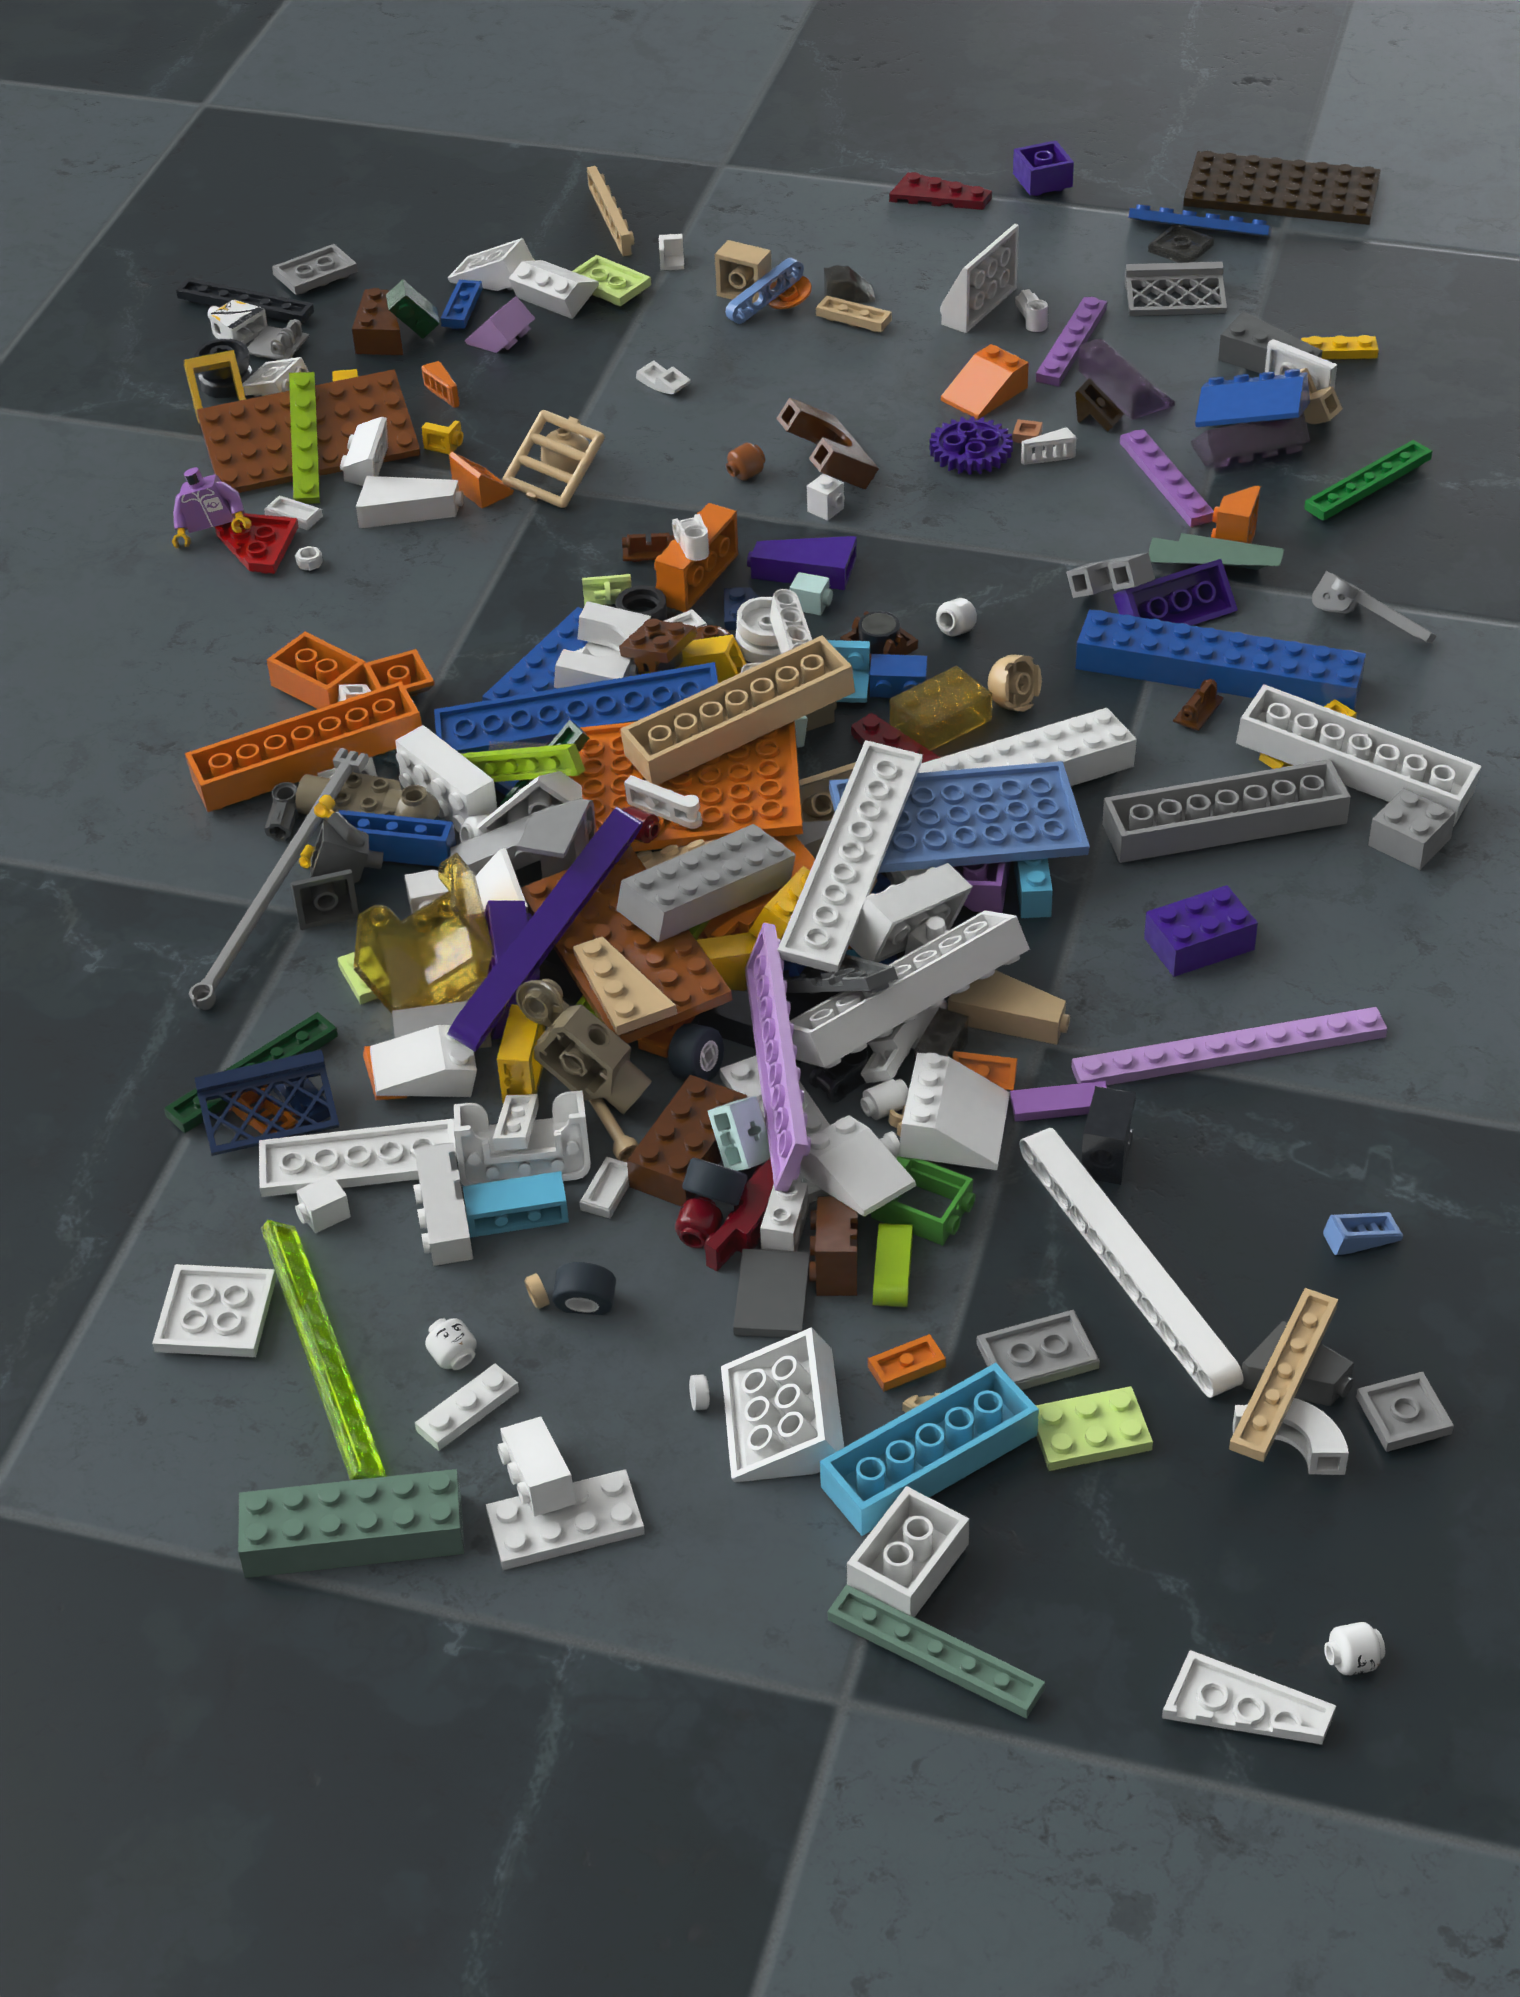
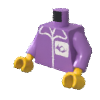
M197 467L190 468L184 473L187 482L182 484L180 493L176 495L173 510L174 529L177 530V534L172 539V544L175 548H179L178 541L180 537L184 538L185 547H189L191 544V538L185 534L187 529L189 533L232 522L231 527L233 531L241 533V521L245 529L251 527L250 519L243 517L245 511L237 490L222 482L217 475L202 477Z

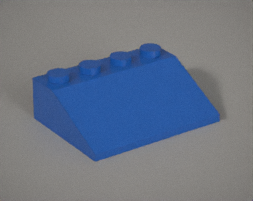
M1291 369L1285 371L1284 375H1275L1274 372H1263L1259 374V377L1249 378V374L1236 375L1234 380L1225 381L1224 377L1209 378L1208 382L1201 388L1195 426L1206 427L1299 418L1310 404L1308 373H1300V369Z

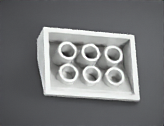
M1018 224L1012 225L962 269L940 307V313L942 314L941 325L967 333L1017 289Z
M917 1053L902 1120L899 1157L997 1170L1010 1092L950 1057L940 1056L936 1053Z
M812 1327L721 1366L731 1479L734 1482L816 1474L820 1472L821 1460L844 1448L832 1348Z

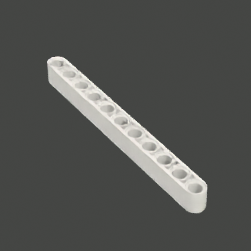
M1048 1128L1021 1139L1019 1142L1021 1154L1028 1166L1203 1393L1211 1398L1243 1383V1373L1236 1359L1053 1128Z

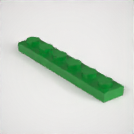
M1411 440L1305 500L1304 510L1324 521L1431 460L1432 450L1415 440Z

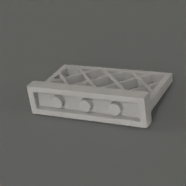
M1223 262L1126 264L1124 284L1127 291L1129 316L1219 314L1227 312L1223 281ZM1188 287H1193V288H1191L1189 291L1186 290V289H1184V288H1188ZM1159 288H1168V289L1165 290V291H1162V290L1159 289ZM1176 291L1182 296L1176 299L1172 297L1170 294ZM1198 291H1201L1204 294H1206V296H1204L1201 299L1194 294ZM1152 292L1158 297L1152 300L1146 295ZM1213 298L1214 300L1218 301L1220 305H1211L1208 303V301ZM1189 299L1195 304L1185 305L1183 302ZM1139 300L1147 304L1145 307H1134V304ZM1165 300L1169 302L1171 305L1162 306L1159 303Z

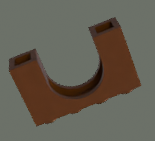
M789 397L776 419L787 432L817 445L809 457L814 466L823 474L866 490L879 470L878 466L834 415Z

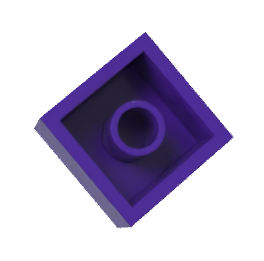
M1056 140L1014 149L1013 174L1030 196H1038L1051 191H1062L1065 188L1073 187L1074 162Z

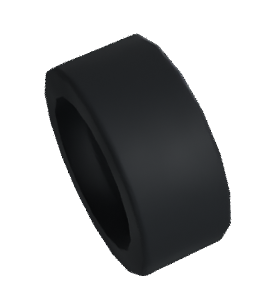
M645 585L634 586L625 589L616 598V608L630 611V609L636 607H652L654 609L636 613L649 615L651 619L667 620L666 596L655 587Z

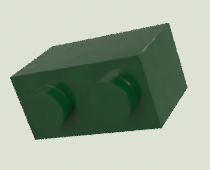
M402 279L386 294L388 310L422 339L440 324L437 308L405 280Z

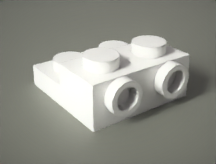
M302 357L265 362L242 383L245 396L254 395L256 397L290 391L289 373L309 372Z

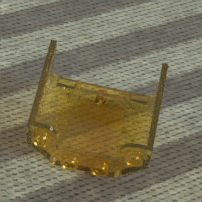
M458 853L444 860L438 868V877L449 891L404 920L400 921L394 912L384 905H374L358 915L354 971L391 1014L393 1010L466 1001L472 997L488 975L493 947L475 874Z

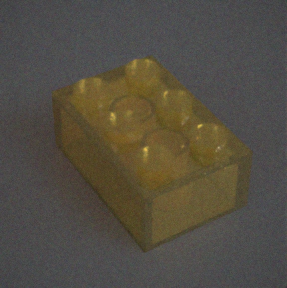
M957 665L890 699V725L930 751L992 720V693Z

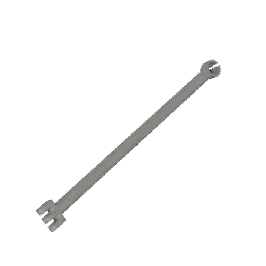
M339 749L333 758L334 767L337 768L206 977L200 983L191 987L189 996L193 1006L203 1010L213 1007L216 1001L215 989L323 818L315 815L314 807L325 794L330 795L335 800L352 772L362 773L369 760L368 754L360 753L358 756L356 751L348 753L347 749Z

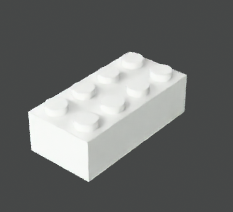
M422 725L395 740L397 749L396 760L400 769L399 781L403 788L410 785L423 786L426 791L430 792L438 800L440 805L438 816L445 818L447 821H452L454 828L458 832H460L461 825L464 824L468 817L491 814L497 809L494 780L427 727Z
M946 863L937 868L932 867L919 876H911L905 882L898 885H890L886 890L878 894L872 893L863 900L860 919L849 945L863 959L880 962L906 950L908 935L930 917L937 916L945 921V928L950 930L973 886L949 863Z

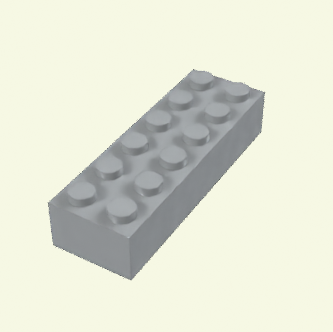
M752 824L621 881L616 910L657 942H661L783 887L791 879L796 854L764 832L760 827Z

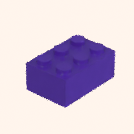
M1225 885L1146 911L1144 939L1172 976L1175 977L1255 950L1258 922L1229 886Z

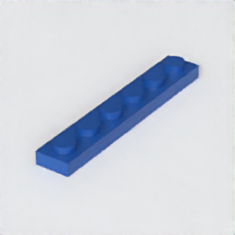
M1137 204L1136 209L1130 208L1128 218L1134 220L1267 237L1271 236L1272 230L1271 226L1266 225L1267 221L1253 219L1252 223L1243 222L1244 218L1229 216V220H1222L1220 215L1206 213V217L1196 216L1197 212L1183 210L1182 214H1174V209L1160 207L1159 211H1151V206Z

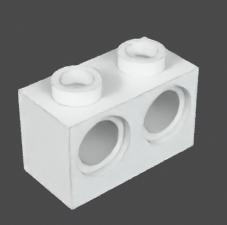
M792 1181L788 1192L775 1191L773 1185L760 1227L761 1250L797 1251L809 1211L808 1183Z

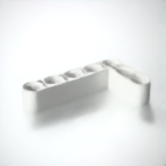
M788 589L775 591L770 621L780 652L783 654L811 641L812 637L797 594ZM761 663L745 664L741 668V673Z

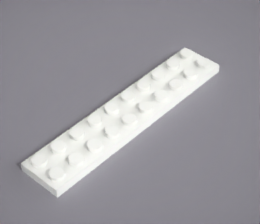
M865 740L777 949L780 953V959L827 972H838L860 919L863 900L870 894L922 764L923 754Z

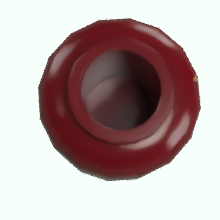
M707 1197L688 1199L683 1203L675 1223L676 1233L685 1245L692 1248H701L705 1245L708 1236L713 1232L716 1233L720 1228L723 1219L722 1212L715 1202Z

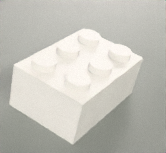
M906 1486L847 1562V1585L915 1617L969 1545V1518Z

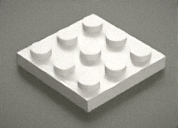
M175 1264L152 1343L154 1352L256 1357L276 1282L275 1269Z

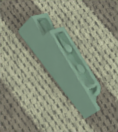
M1181 533L1179 541L1152 537L1149 548L1151 563L1205 564L1221 559L1223 565L1260 570L1267 566H1281L1284 553L1283 548Z

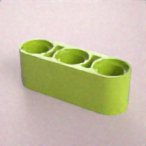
M879 1223L873 1284V1306L908 1307L913 1225Z

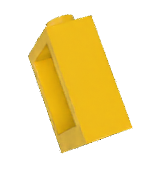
M234 350L184 360V368L198 424L200 423L197 409L203 407L195 373L230 367L238 400H246Z
M511 1004L497 1056L502 1103H504L506 1095L537 1094L543 1066L534 1059V1047L537 1045V1040L545 1032V1026L527 1018L519 1006Z

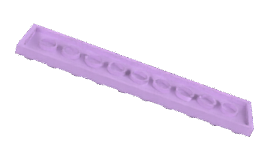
M763 923L746 964L745 975L775 1191L788 1192L792 1181L797 1180L799 1177L800 1163L803 1156L807 1157L810 1152L811 1138L806 1134L807 1114L803 1113L804 1092L799 1087L801 1072L800 1068L796 1067L797 1046L793 1045L792 1040L794 1025L789 1020L791 1006L790 1002L786 1000L787 981L783 980L784 960L780 959V953L777 951L781 940L777 938L775 925Z

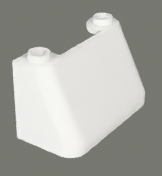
M583 1090L565 1092L558 1095L552 1104L553 1118L535 1120L527 1149L513 1153L504 1150H494L493 1137L497 1124L489 1125L487 1112L481 1105L477 1103L454 1104V1137L461 1183L464 1186L559 1171L562 1173L563 1181L577 1180L587 1175L590 1170L591 1161Z

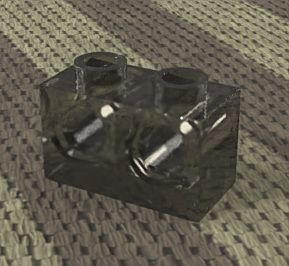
M939 1007L914 1049V1065L917 1053H936L953 1059V1051L963 1052L968 1044L969 1016Z

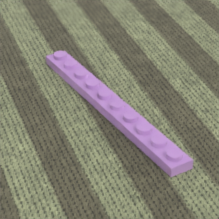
M1377 1007L1073 1058L1071 1068L1078 1084L1106 1081V1085L1385 1038L1387 1027Z

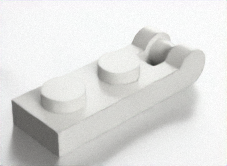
M632 775L624 782L627 803L629 805L690 829L701 826L702 816L698 811L700 803L696 795L683 796Z

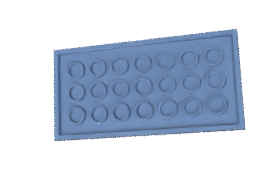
M1063 761L918 773L878 873L937 868L946 863L953 867L1088 855L1089 842ZM849 779L830 780L829 782L834 812Z

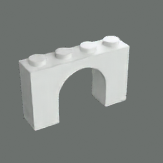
M587 601L579 616L578 639L611 647L618 651V653L610 656H592L563 649L555 665L554 688L558 689L637 675L638 667L634 662V658L621 656L619 646L641 627L645 621L651 619V616Z

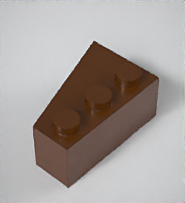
M379 288L364 290L352 327L355 354L403 355L398 321L396 316L388 310L386 294L389 290Z
M817 1197V1210H811L810 1216L811 1230H816V1236H810V1256H815V1261L809 1262V1282H816V1296H857L858 1212L835 1197Z

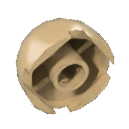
M558 428L546 436L582 452H586L590 445L585 437L563 428ZM541 446V462L570 474L574 473L580 463L579 461Z
M1007 655L996 661L992 666L988 676V690L992 700L1000 707L1007 710L1024 712L1034 705L1029 703L1033 700L1034 696L1038 697L1040 694L1042 676L1039 665L1033 663L1031 656Z

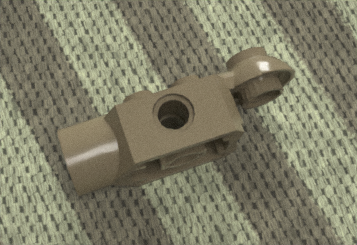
M352 772L335 798L336 805L333 809L334 812L345 810L434 820L439 815L440 805L438 800L430 792L426 791L423 786L410 785L401 790L398 780ZM305 774L301 778L295 800L296 809L299 814H309L331 778Z
M550 979L530 980L520 985L516 991V1002L520 1010L533 1022L548 1027L537 1040V1045L534 1047V1059L571 1091L583 1090L584 1100L604 1098L620 1113L624 1114L652 1082L647 1075L630 1062L631 1047L583 1005L569 1006L562 999L563 991L555 981Z

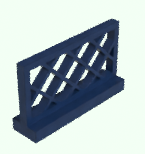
M322 1050L194 1078L212 1156L259 1146V1140L302 1136L339 1128ZM320 1076L323 1086L316 1096L301 1088L307 1078ZM284 1084L293 1089L284 1103L269 1095L275 1085ZM253 1091L261 1096L252 1110L237 1102L244 1092ZM297 1092L312 1100L304 1114L289 1106ZM324 1093L327 1102L320 1099ZM221 1098L229 1103V1105L219 1117L208 1111L206 1101ZM265 1100L280 1107L272 1121L257 1113ZM316 1104H319L329 1110L331 1120L317 1123L308 1116ZM233 1107L248 1114L240 1128L225 1121ZM285 1111L300 1119L293 1129L285 1130L277 1125ZM210 1118H211L212 1120L216 1121V1124L214 1125L213 1128H212V1125H211V1120H210ZM253 1118L268 1126L262 1136L253 1137L244 1132ZM221 1125L236 1133L230 1143L216 1146L214 1135Z

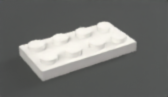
M626 1469L573 1482L576 1504L542 1515L534 1516L529 1504L523 1505L519 1496L486 1504L502 1569L507 1570L644 1535V1525Z

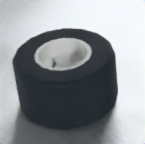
M693 1023L683 1024L676 1030L668 1049L669 1069L675 1077L686 1080L689 1075L711 1081L720 1070L724 1057V1043L719 1031L712 1027Z
M692 1158L682 1188L716 1201L737 1206L746 1184L747 1175L705 1160Z
M571 1262L563 1264L556 1271L552 1302L558 1309L566 1313L605 1315L611 1311L613 1306L616 1277L607 1268L594 1263Z

